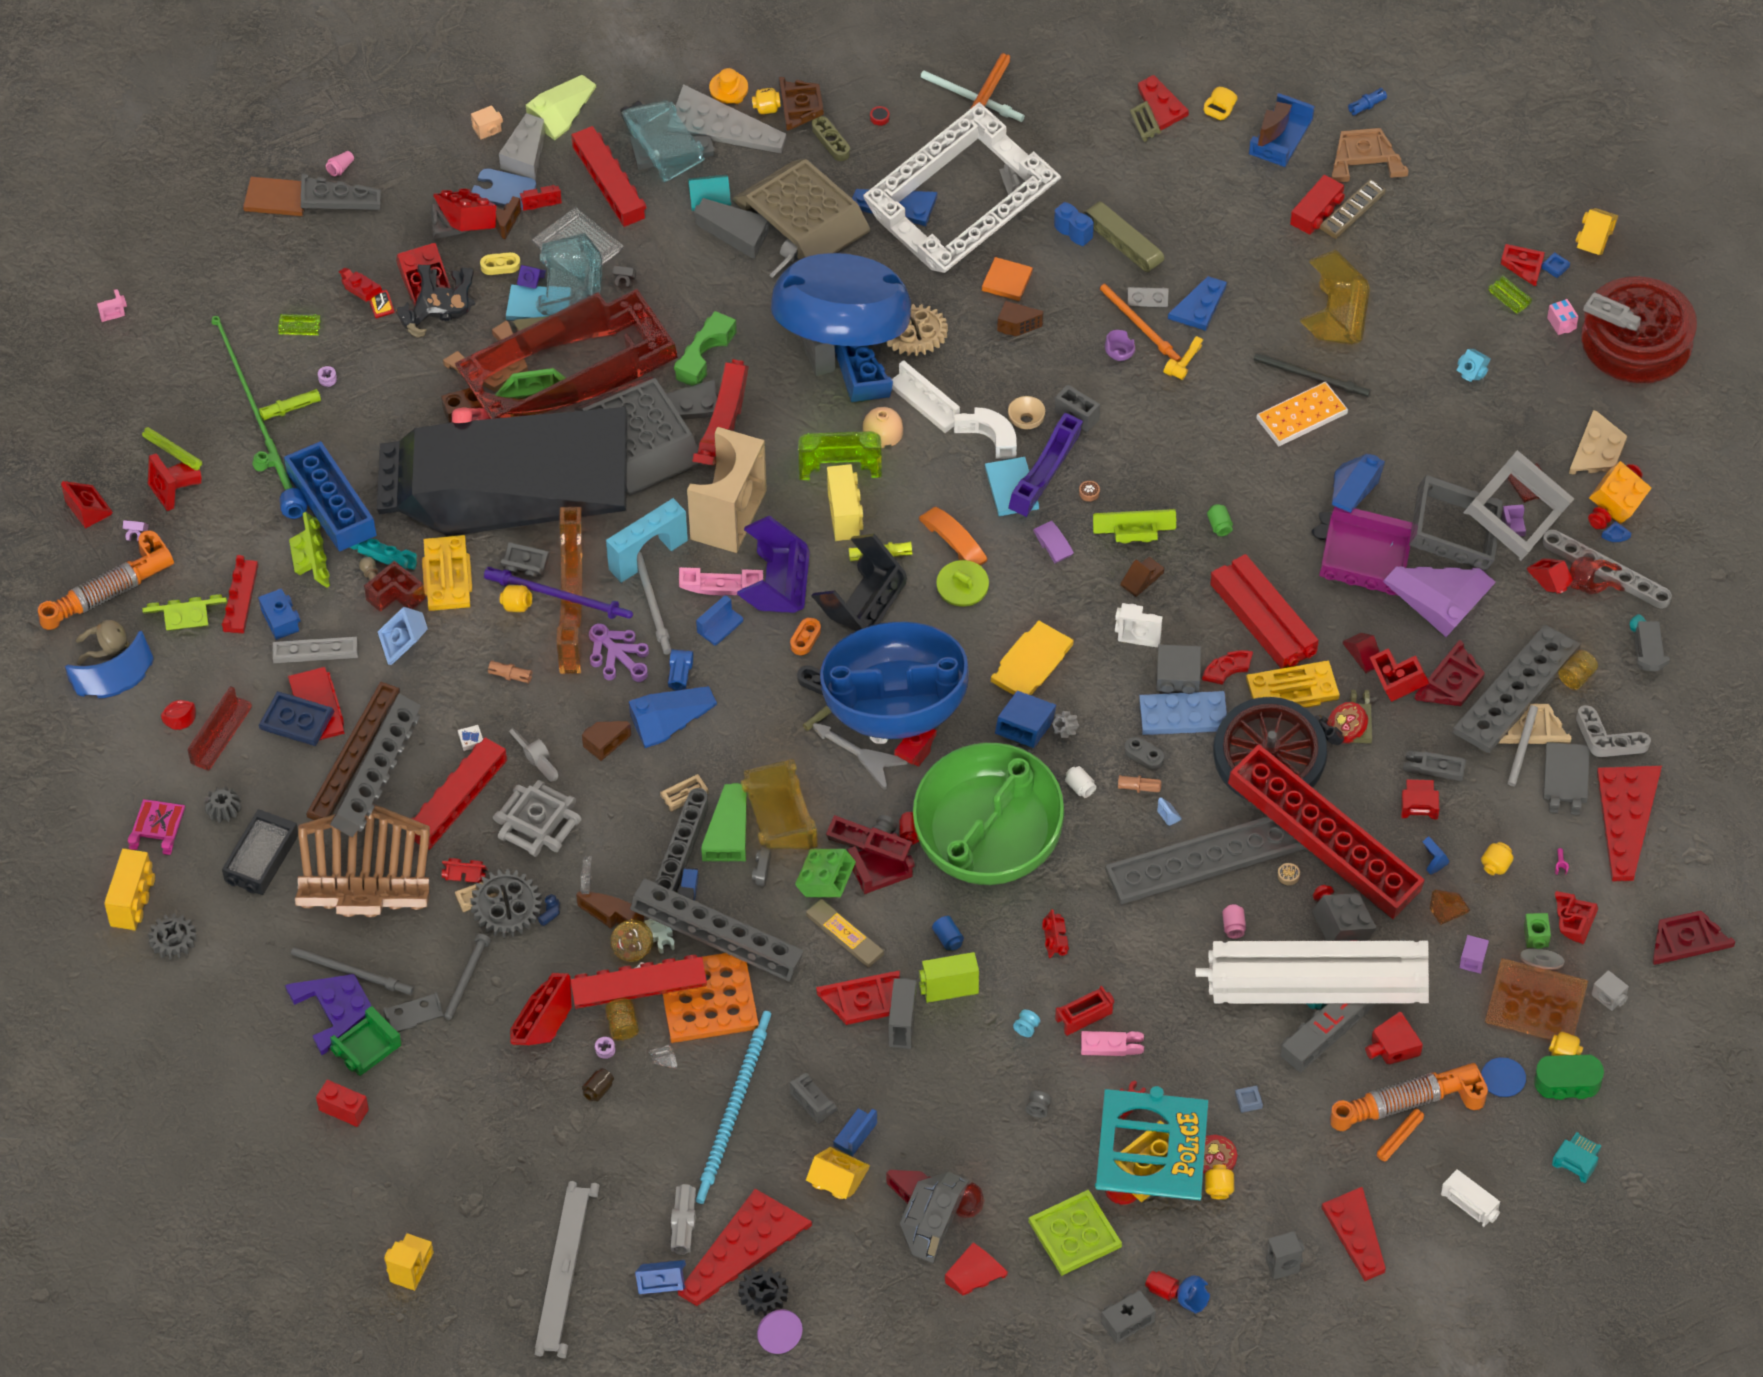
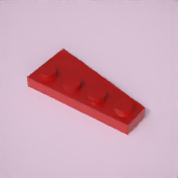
M1363 1187L1322 1203V1210L1364 1281L1385 1273V1264Z

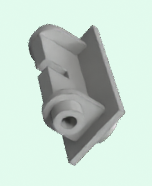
M1006 163L1004 168L999 169L1008 195L1024 183V180Z
M1128 287V306L1168 307L1169 288Z

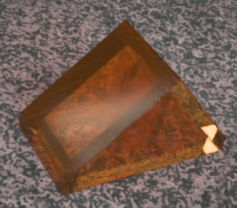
M1437 889L1432 892L1430 910L1440 925L1470 911L1460 894Z

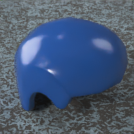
M1196 1275L1185 1278L1177 1290L1179 1304L1195 1314L1201 1312L1207 1306L1210 1299V1293L1205 1289V1285H1208V1283Z

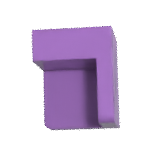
M1524 505L1503 506L1501 521L1519 536H1525Z
M1467 935L1459 968L1481 974L1489 941Z

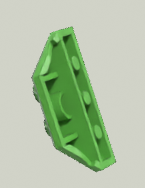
M554 368L514 373L495 394L497 411L577 400L576 384Z

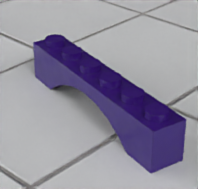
M1067 413L1063 414L1039 459L1013 490L1008 509L1025 517L1028 516L1079 438L1082 420Z

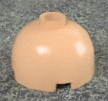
M877 407L865 416L862 429L867 443L874 447L885 448V445L891 444V446H894L901 440L903 423L896 411L888 407Z

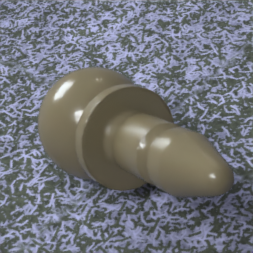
M368 556L363 557L359 562V568L364 572L365 577H369L372 586L377 591H380L381 587L376 575L378 569L376 568L375 560Z

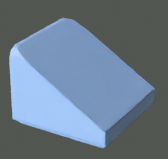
M1163 798L1158 799L1157 811L1167 825L1170 826L1182 819L1171 803Z

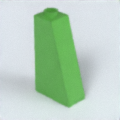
M732 783L724 785L702 844V861H746V784Z

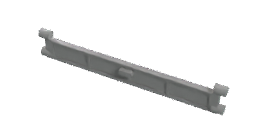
M574 1181L568 1183L534 1354L537 1356H543L544 1351L558 1352V1357L566 1358L568 1345L560 1344L588 1200L589 1196H598L600 1185L597 1183H591L590 1188H578L577 1183Z

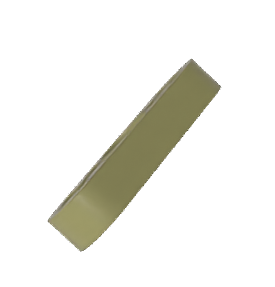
M820 116L813 119L812 131L832 157L837 161L847 160L850 157V146L828 118ZM829 136L836 138L834 141L826 140Z

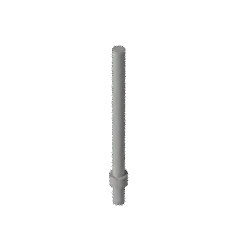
M639 552L637 555V568L657 630L655 634L658 642L661 643L663 653L670 654V636L668 630L664 627L642 553Z

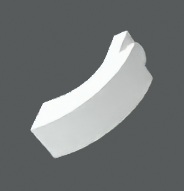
M975 407L974 414H954V433L984 434L995 444L996 459L1016 458V434L1013 426L1004 416L995 411Z

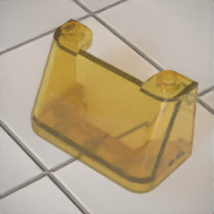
M794 759L745 770L744 780H741L743 792L748 793L760 830L758 833L760 845H765L766 848L804 850L818 848L816 824L812 817L809 816L800 789L799 778L795 775L797 768Z

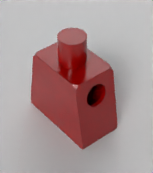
M1399 1012L1373 1030V1044L1365 1047V1051L1370 1059L1381 1055L1385 1063L1390 1065L1421 1056L1423 1044L1402 1012Z

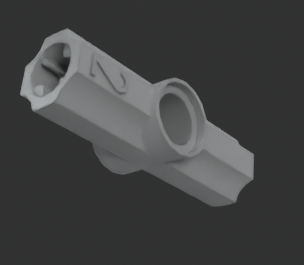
M688 1184L676 1187L675 1207L672 1209L671 1251L680 1255L691 1252L692 1230H695L696 1210L694 1208L696 1188Z

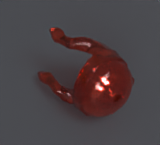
M1579 557L1572 563L1569 569L1573 579L1571 588L1588 594H1597L1608 586L1624 591L1625 588L1618 582L1610 580L1602 583L1593 582L1595 571L1600 567L1607 566L1615 571H1622V567L1607 560L1594 561L1592 557Z

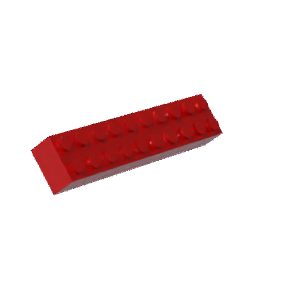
M1260 744L1230 772L1228 781L1230 786L1392 919L1421 892L1425 879Z

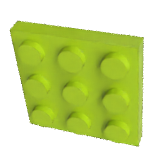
M1089 1189L1029 1217L1028 1220L1061 1276L1122 1247V1242Z

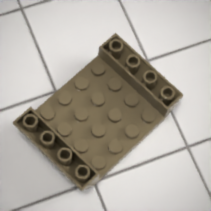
M807 159L790 162L736 195L732 200L743 210L748 211L754 208L798 247L797 258L799 260L817 254L837 253L870 232V227L859 205Z

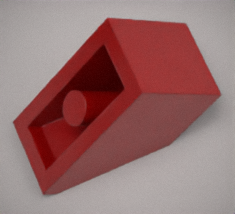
M1542 558L1527 567L1528 572L1548 592H1556V594L1565 592L1568 589L1567 587L1574 583L1564 560Z

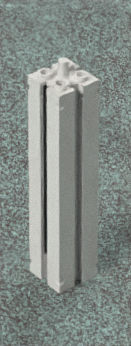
M1213 941V950H1209L1210 967L1196 968V977H1208L1209 995L1214 996V1003H1429L1428 941H1228L1226 943Z

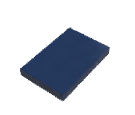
M277 691L258 726L260 730L316 746L335 711L332 707Z

